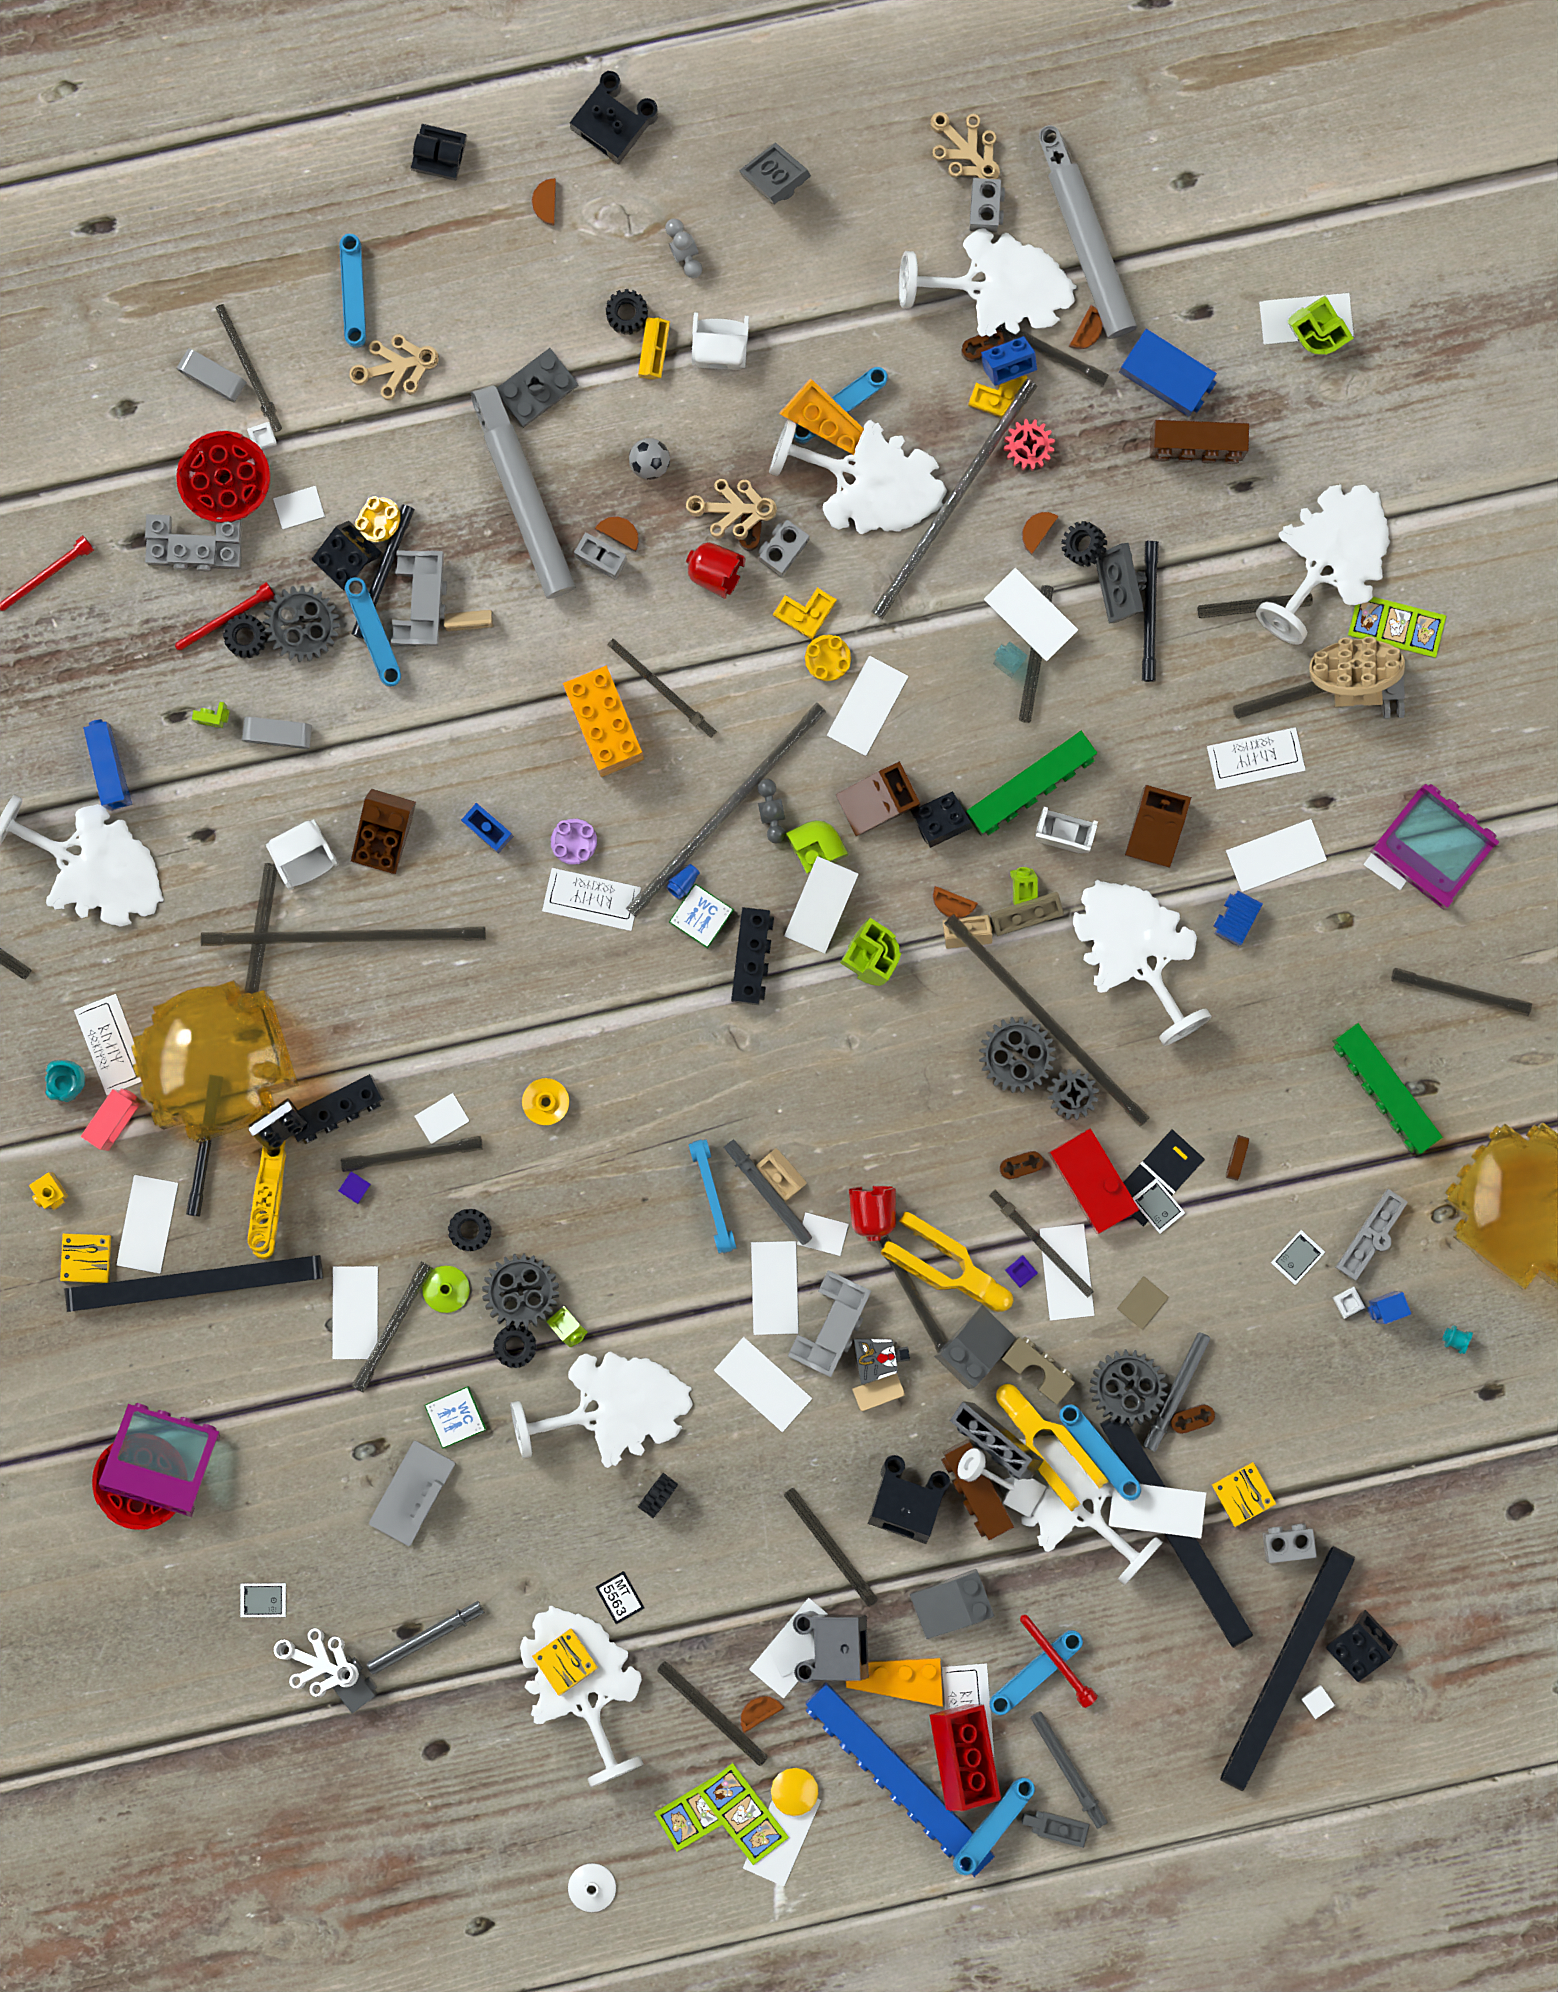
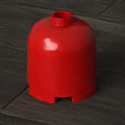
M711 542L701 544L695 551L691 550L686 559V563L689 564L688 576L691 581L724 599L727 598V594L731 595L741 577L737 575L739 567H744L746 561L745 556Z
M861 1186L849 1189L851 1224L855 1233L860 1236H866L867 1241H880L881 1236L890 1234L896 1224V1188H893V1186H873V1190L863 1191Z

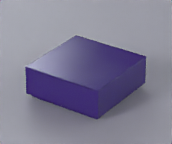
M351 1171L338 1191L359 1204L371 1184Z
M1024 1255L1020 1256L1005 1269L1006 1273L1019 1288L1038 1274Z

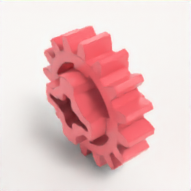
M1025 419L1022 426L1018 422L1015 423L1016 430L1012 428L1008 430L1011 437H1005L1004 442L1009 443V445L1004 446V451H1010L1007 459L1013 458L1015 460L1014 467L1020 463L1022 464L1021 469L1023 471L1026 466H1030L1031 471H1034L1036 464L1040 468L1043 467L1042 460L1049 462L1050 456L1047 453L1052 454L1054 452V448L1049 445L1054 444L1055 440L1048 438L1052 431L1048 430L1045 432L1044 423L1039 427L1037 426V420L1034 419L1033 423L1029 424L1028 420ZM1032 431L1038 433L1041 437L1036 436ZM1023 432L1021 440L1014 442L1016 436ZM1027 437L1030 444L1033 445L1031 453L1028 446L1025 445ZM1044 448L1043 453L1036 458V452ZM1017 453H1021L1026 459L1020 457Z

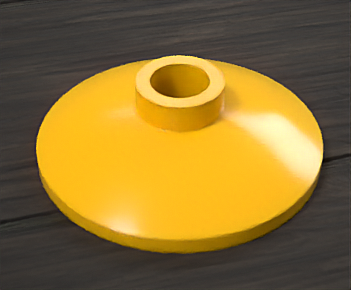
M542 1078L533 1081L525 1089L522 1097V1107L526 1116L534 1123L552 1125L559 1122L566 1115L569 1108V1096L561 1083L550 1078ZM544 1098H549L551 1101L547 1107L542 1105Z

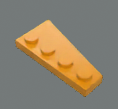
M812 379L807 381L779 413L853 455L864 431V428Z
M940 1657L868 1661L869 1678L861 1681H846V1688L943 1707Z

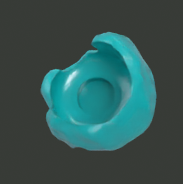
M54 1060L47 1065L45 1070L47 1072L45 1077L47 1083L45 1093L50 1100L64 1102L74 1100L85 1086L83 1068L77 1063L68 1060Z

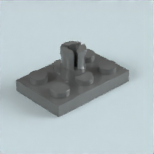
M776 142L739 170L742 177L773 204L789 199L794 194L795 188L801 186L811 177L809 171Z
M548 348L498 386L497 390L501 400L524 428L579 385L552 349Z
M1121 543L1106 550V552H1101L1103 558H1096L1098 562L1096 567L1109 624L1117 623L1143 612L1139 590H1144L1146 584L1138 583L1147 582V579L1143 572L1135 573L1129 543Z

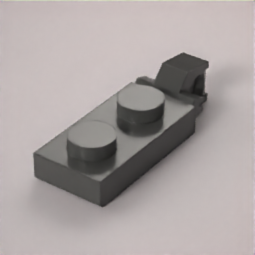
M1037 1811L1036 1816L1023 1813L1021 1820L1023 1825L1033 1827L1032 1832L1040 1837L1081 1848L1085 1846L1090 1824L1087 1822L1045 1811Z

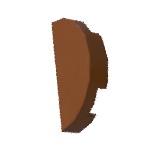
M556 178L546 179L540 183L532 196L534 213L545 224L553 226L555 223Z
M1090 305L1069 347L1086 349L1094 345L1100 338L1103 324L1098 310L1093 305Z
M1040 512L1026 521L1022 530V541L1025 549L1031 555L1055 523L1058 515L1051 512Z
M618 516L608 517L595 527V530L636 552L639 544L638 533L634 525L627 519Z
M934 886V904L947 917L956 919L966 917L978 905L977 902Z
M759 1696L751 1699L744 1706L741 1713L743 1732L749 1731L784 1709V1706L777 1699L770 1696Z

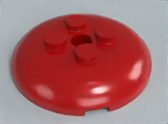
M216 431L201 436L188 446L189 449L185 452L182 459L180 458L178 463L176 482L183 502L194 514L215 523L235 522L249 516L262 504L270 486V467L265 454L255 442L237 432ZM230 475V479L226 484L219 482L221 476Z
M150 1434L125 1436L118 1460L188 1481L187 1469L183 1458L169 1442ZM113 1443L101 1453L93 1470L92 1489L97 1505L100 1506L107 1518L115 1524L128 1529L144 1530L159 1526L175 1515L176 1512L101 1490L99 1482Z

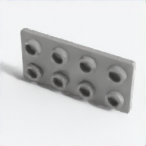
M413 1441L370 1519L369 1525L410 1546L450 1475L455 1462L422 1443Z

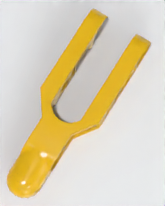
M286 1140L278 1147L280 1148V1153L275 1157L269 1156V1151L264 1146L262 1148L247 1238L248 1245L254 1255L262 1260L270 1258L275 1248L283 1193ZM268 1219L266 1223L260 1224L262 1220ZM260 1242H265L262 1247L257 1248ZM268 1247H270V1248H269V1251H268L267 1253H265V1254H259L260 1252H263V1251H265Z
M909 1212L902 1214V1218L898 1222L913 1231V1235L923 1237L934 1244V1248L957 1261L964 1272L960 1278L951 1279L889 1241L885 1243L884 1248L881 1250V1254L937 1290L958 1289L995 1312H1004L1011 1308L1014 1302L1012 1293L998 1284L991 1276L976 1268L970 1259L966 1247Z
M1003 1384L997 1389L996 1399L999 1405L1025 1436L1026 1446L1044 1460L1037 1471L1071 1512L1081 1504L1034 1447L1033 1439L1037 1432L1041 1430L1052 1432L1099 1489L1109 1482L1063 1425L1043 1420L1014 1385Z

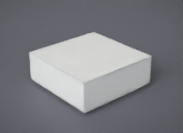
M270 422L247 429L250 440L255 442L261 450L277 445Z
M1351 1287L1332 1297L1343 1319L1365 1308L1355 1287Z
M1321 1685L1301 1698L1315 1719L1335 1706Z

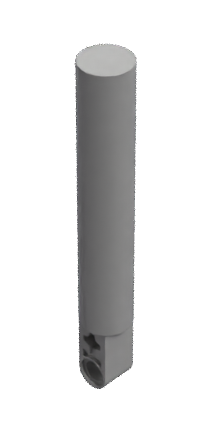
M1045 126L1039 133V140L1051 170L1048 177L1107 338L1113 339L1134 331L1137 328V324L1079 166L1072 163L1060 131L1055 126ZM1055 133L1057 135L1053 143H1046V138L1049 134ZM1056 152H1058V153L1061 155V157H1062V158H1061V162H1062V163H1060V164H1057V162H1056V161H1057V156H1056V154H1055Z
M492 385L471 392V400L484 432L483 437L546 599L567 594L576 588L574 580L498 390Z

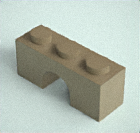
M1026 1336L1023 1340L1017 1337L1000 1359L1018 1374H1021L1030 1365L1040 1366L1044 1373V1379L1037 1389L1057 1405L1074 1385L1075 1382L1071 1380L1073 1375L1064 1367H1061L1060 1370L1052 1364L1055 1360L1047 1353L1039 1354L1034 1349L1036 1344Z

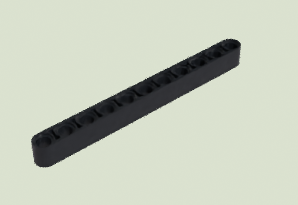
M321 1255L66 1288L64 1292L67 1312L321 1279L323 1278Z
M1111 1417L1100 1423L1120 1460L1139 1484L1165 1487L1126 1420L1123 1426H1120V1419H1116L1111 1423ZM1164 1533L1231 1647L1235 1648L1253 1637L1251 1630L1196 1537Z
M1335 1546L1330 1548L1223 1769L1220 1781L1240 1791L1246 1788L1353 1566L1355 1556Z

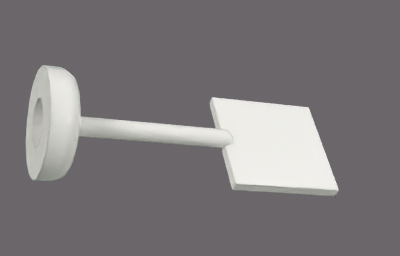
M973 1448L967 1451L958 1465V1476L970 1482L982 1474L1009 1490L1002 1503L1030 1517L1047 1486L1033 1478L1021 1480L1015 1478L1011 1484L984 1469L985 1455L980 1450Z

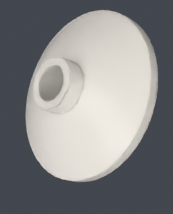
M589 1863L580 1866L574 1871L569 1880L568 1892L572 1902L579 1909L586 1912H598L605 1909L612 1902L616 1892V1883L612 1873L606 1867L600 1864ZM590 1885L595 1886L596 1892L589 1893L587 1887Z

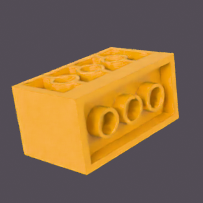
M607 665L563 683L601 777L644 760L642 750Z

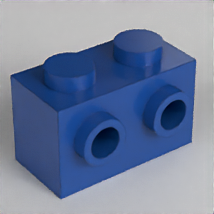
M1024 336L981 352L984 371L994 386L1037 370L1035 351Z

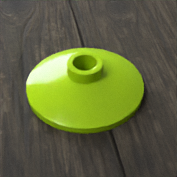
M439 1266L433 1269L425 1277L422 1286V1293L426 1303L435 1311L450 1313L460 1309L466 1303L470 1292L467 1277L461 1270L453 1266ZM443 1285H448L450 1288L447 1294L441 1292Z

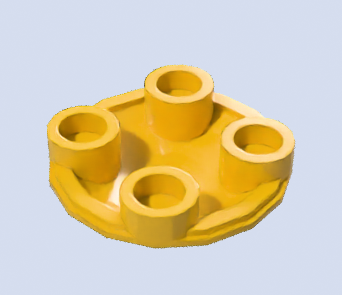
M373 496L367 500L366 505L361 509L355 526L368 541H385L398 529L400 511L392 500Z
M819 636L807 646L805 653V664L810 674L823 681H833L842 677L849 669L851 662L850 649L839 636Z
M786 1769L779 1773L772 1782V1801L776 1808L784 1814L790 1816L803 1815L810 1811L817 1801V1783L814 1777L805 1769Z

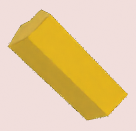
M647 317L638 371L639 378L652 380L661 378L670 321Z

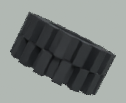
M625 289L624 292L619 290L616 295L612 294L610 296L611 299L607 301L606 308L609 325L614 328V331H620L624 335L625 332H629V335L633 334V331L639 332L640 328L645 326V321L648 317L647 303L641 294L638 295L634 290L629 292V289ZM621 305H633L636 309L635 316L630 320L621 319L618 315V309Z
M1090 522L1074 523L1075 528L1073 526L1068 528L1070 530L1069 534L1067 532L1064 533V536L1067 538L1062 539L1061 543L1065 545L1062 547V551L1065 552L1064 555L1069 560L1079 566L1084 567L1085 565L1089 567L1091 563L1095 565L1098 563L1096 558L1102 559L1101 552H1106L1107 550L1103 547V545H1107V540L1104 539L1106 535L1100 528ZM1090 536L1088 548L1083 552H1079L1080 541L1084 537Z
M242 614V616H234L235 619H230L228 621L229 624L224 627L225 633H223L225 645L234 655L240 656V658H253V655H259L260 650H264V645L268 640L266 638L267 634L263 633L265 630L264 625L252 615ZM242 628H250L254 632V639L248 645H242L237 641V633Z
M463 1209L451 1218L448 1226V1236L453 1245L460 1250H479L488 1243L491 1237L492 1227L490 1220L483 1212L476 1209ZM474 1221L478 1225L479 1233L474 1239H466L462 1236L461 1226L464 1222Z
M511 1325L509 1329L505 1327L494 1339L493 1351L495 1352V1357L502 1365L509 1368L525 1366L536 1354V1338L524 1326H520L518 1331L515 1325ZM512 1337H518L524 1343V1350L518 1356L510 1355L506 1350V1343Z
M662 1473L640 1502L638 1508L651 1518H654L675 1491L678 1483L665 1473Z

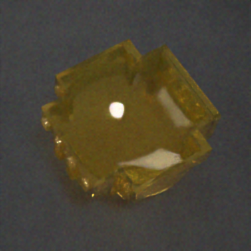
M234 980L218 986L190 989L172 997L163 1004L153 1006L154 1014H151L154 1025L145 1028L142 1035L132 1038L134 1045H131V1049L136 1061L133 1064V1069L136 1077H140L143 1086H140V1092L143 1100H147L148 1103L153 1105L154 1111L151 1112V1116L155 1126L159 1125L161 1129L165 1130L185 1124L188 1138H192L196 1143L249 1127L250 1123L265 1113L268 1115L271 1113L270 1110L275 1107L272 1094L299 1086L272 997L264 990L253 994L245 993L241 995L239 986Z
M1541 1123L1539 1126L1534 1124L1527 1132V1139H1525L1506 1124H1503L1501 1127L1496 1126L1488 1136L1491 1139L1490 1142L1485 1146L1482 1144L1471 1155V1158L1474 1159L1472 1163H1467L1456 1175L1459 1177V1180L1456 1183L1452 1182L1445 1191V1194L1448 1196L1444 1201L1455 1208L1456 1213L1463 1218L1454 1227L1453 1230L1456 1233L1453 1237L1471 1250L1482 1263L1505 1276L1520 1289H1526L1534 1277L1538 1275L1557 1290L1558 1133L1545 1123Z

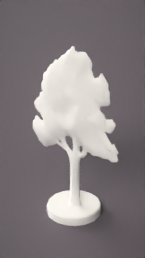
M982 228L977 229L964 240L963 247L966 249L972 262L968 274L962 277L918 276L916 254L913 251H905L900 265L899 301L902 308H911L915 301L917 287L965 290L973 299L977 300V330L979 335H988L990 337L997 333L995 329L1004 322L1008 331L1017 334L1020 331L1018 323L1024 317L1029 318L1031 327L1035 329L1052 327L1060 321V318L1056 317L1053 311L1059 308L1067 309L1074 303L1073 290L1076 289V285L1067 278L1065 272L1059 268V264L1054 262L1053 258L1046 254L1043 249L1035 248L1030 244L1022 246L1021 242L1016 241L1009 233L1002 234L998 242L992 244L991 239L994 235ZM979 272H983L986 276V280L983 282L972 281V278ZM974 290H979L981 294L974 293Z
M789 420L785 423L775 449L769 473L778 476L784 466L787 455L819 465L833 472L837 477V492L823 504V511L831 526L835 529L848 528V519L853 518L856 530L860 534L870 530H877L879 527L884 531L893 530L898 532L920 523L921 519L944 508L942 499L945 497L947 489L941 480H936L930 475L934 469H939L934 457L929 456L928 453L920 449H914L908 458L905 457L903 450L900 448L905 442L903 436L891 437L889 443H887L881 434L884 429L881 428L879 423L875 424L872 420L867 421L858 445L855 448V454L839 460L793 445L792 441L796 430V423ZM849 461H854L856 463L855 465L849 464ZM843 472L853 474L856 477L854 484L849 485L845 481Z
M1340 484L1330 486L1318 497L1317 502L1324 510L1323 512L1311 514L1308 508L1301 509L1300 520L1304 525L1293 527L1290 524L1284 526L1283 531L1279 532V537L1282 541L1287 542L1299 555L1307 559L1306 568L1308 570L1305 580L1285 608L1275 603L1265 602L1256 611L1257 618L1261 624L1281 640L1298 645L1302 644L1306 639L1308 633L1306 627L1294 613L1310 591L1319 583L1326 582L1338 587V591L1347 605L1367 603L1372 599L1373 587L1365 585L1364 582L1366 580L1378 581L1382 579L1381 565L1383 562L1381 557L1386 555V549L1390 540L1388 538L1389 528L1387 526V519L1384 517V510L1379 498L1380 493L1371 492L1366 485L1354 486L1351 492L1343 495ZM1315 560L1316 564L1312 567V562ZM1331 565L1334 573L1321 576L1320 573L1323 568Z
M16 795L12 796L0 816V845L7 833L11 832L49 851L56 857L61 872L56 877L50 895L47 896V906H53L56 910L64 909L65 904L77 903L75 910L80 918L88 917L89 909L99 906L102 907L100 919L103 922L119 927L131 925L129 913H138L140 916H148L155 913L157 903L164 900L159 888L158 871L155 868L153 857L150 855V850L143 846L141 841L132 839V834L128 831L124 820H117L110 825H106L104 821L110 818L106 808L99 804L83 807L75 814L77 831L69 840L57 842L14 821L22 805V798ZM78 845L81 846L82 851L80 855H73L66 851V849ZM63 860L68 861V862H69L68 866L65 865L62 861H63Z
M1096 880L1095 886L1083 890L1081 900L1086 906V914L1075 912L1073 925L1079 940L1082 942L1094 940L1095 944L1092 947V952L1086 953L1083 960L1093 966L1098 963L1100 965L1098 976H1094V985L1097 986L1098 992H1107L1109 988L1126 982L1133 976L1138 980L1147 981L1153 987L1175 1023L1159 1037L1164 1046L1177 1042L1208 1022L1212 1016L1207 1009H1201L1184 1017L1162 981L1161 971L1172 959L1189 960L1195 952L1197 940L1195 932L1186 927H1182L1180 933H1177L1175 930L1180 920V914L1167 910L1164 906L1160 907L1158 900L1152 897L1147 890L1143 891L1140 888L1127 884H1109ZM1152 955L1157 958L1154 971H1152L1147 963V957ZM1137 969H1141L1143 974L1138 973Z
M608 1352L605 1354L601 1366L596 1367L597 1358L583 1354L578 1357L568 1374L569 1379L581 1390V1401L578 1409L570 1414L527 1423L520 1401L511 1402V1414L521 1456L523 1459L532 1456L530 1435L576 1424L584 1425L587 1429L595 1431V1439L602 1456L601 1462L607 1468L611 1465L616 1466L622 1460L620 1455L627 1446L630 1453L641 1456L645 1451L641 1443L646 1435L650 1434L657 1444L669 1441L678 1435L682 1426L677 1425L673 1420L679 1415H686L692 1407V1400L689 1397L691 1387L686 1386L676 1376L670 1374L668 1369L663 1368L656 1362L650 1361L648 1358L638 1359L634 1357L627 1361L625 1357H619L612 1352ZM592 1400L597 1401L599 1408L596 1411L585 1413L588 1403ZM595 1420L597 1424H590V1421Z
M1039 1435L1037 1438H1034V1447L1081 1505L1071 1512L1042 1475L1036 1471L1032 1478L1047 1487L1030 1517H1021L1022 1524L1034 1527L1039 1523L1041 1533L1040 1536H1037L1039 1546H1043L1044 1550L1048 1552L1055 1549V1545L1070 1533L1074 1526L1082 1528L1086 1526L1092 1527L1130 1561L1131 1564L1118 1578L1122 1584L1126 1585L1163 1542L1155 1537L1141 1553L1134 1550L1105 1523L1101 1516L1100 1510L1105 1499L1113 1494L1112 1484L1108 1482L1099 1489L1055 1435ZM1019 1439L1021 1442H1023V1443L1026 1445V1440H1025V1439H1024V1440H1023V1439ZM1010 1475V1478L1004 1480L1012 1484L1015 1478ZM1000 1485V1491L1005 1496L1009 1489ZM1086 1499H1091L1094 1504L1093 1514L1088 1512L1083 1506V1501ZM1081 1516L1084 1519L1083 1522L1079 1521L1077 1517Z
M549 1606V1611L536 1614L532 1623V1627L535 1630V1640L528 1639L525 1636L520 1646L523 1665L526 1668L538 1667L539 1671L535 1676V1681H527L525 1688L531 1694L540 1693L537 1706L533 1705L531 1713L534 1716V1723L544 1724L545 1721L567 1715L571 1711L587 1721L606 1766V1770L588 1778L590 1787L609 1781L644 1765L640 1756L618 1764L600 1722V1711L605 1704L612 1699L630 1702L638 1693L642 1681L640 1672L632 1666L628 1667L626 1672H622L621 1669L628 1658V1652L621 1647H617L614 1642H609V1634L603 1630L599 1623H595L579 1613L575 1615L571 1612ZM572 1628L598 1666V1669L561 1696H558L532 1656ZM592 1692L598 1694L595 1708H592L588 1701V1694ZM579 1704L582 1707L581 1711L577 1708V1705Z

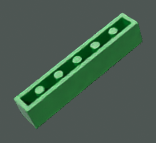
M1081 730L966 810L965 813L981 836L985 833L990 836L999 829V823L1004 820L1007 823L1019 815L1017 812L1024 806L1028 809L1037 803L1036 797L1042 793L1047 796L1057 789L1056 783L1062 779L1064 782H1067L1076 775L1074 772L1081 766L1085 769L1093 764L1097 751Z
M1359 1023L1352 1025L1332 1040L1335 1044L1333 1049L1340 1058L1344 1057L1349 1063L1347 1068L1354 1077L1358 1075L1363 1082L1361 1084L1362 1089L1368 1096L1372 1095L1377 1101L1375 1103L1376 1108L1382 1115L1386 1114L1391 1120L1389 1125L1396 1134L1400 1133L1405 1139L1403 1144L1410 1153L1421 1154L1443 1138Z

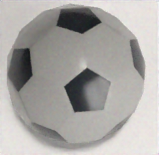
M644 438L635 443L630 450L629 465L637 476L645 480L656 479L667 471L670 465V453L666 445L654 438Z

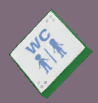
M694 884L669 923L708 949L734 909L697 884Z
M469 1386L424 1405L442 1449L487 1430Z

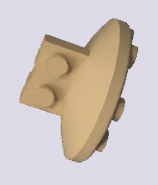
M1374 637L1355 640L1341 638L1338 643L1329 645L1314 654L1309 666L1310 677L1319 688L1335 693V707L1383 705L1382 690L1391 687L1402 678L1405 672V660L1398 648L1381 641H1376Z

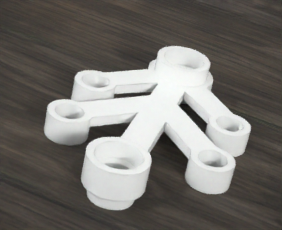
M311 1629L308 1633V1639L312 1642L317 1657L295 1649L294 1644L287 1640H280L274 1646L276 1657L283 1660L293 1658L313 1666V1668L301 1674H293L290 1677L289 1683L293 1688L302 1689L306 1682L326 1672L334 1675L321 1683L314 1682L310 1686V1693L315 1697L324 1696L326 1690L337 1685L351 1687L358 1679V1669L346 1660L343 1651L345 1646L343 1639L332 1637L328 1642L329 1649L334 1652L338 1665L336 1666L329 1661L323 1644L324 1633L319 1629ZM318 1632L319 1637L317 1640H314L313 1635ZM338 1640L339 1646L334 1648V1642ZM289 1647V1652L285 1655L284 1649ZM349 1671L350 1677L346 1680L345 1673ZM299 1677L300 1684L296 1686L295 1680ZM317 1686H320L321 1691L316 1694L315 1689Z

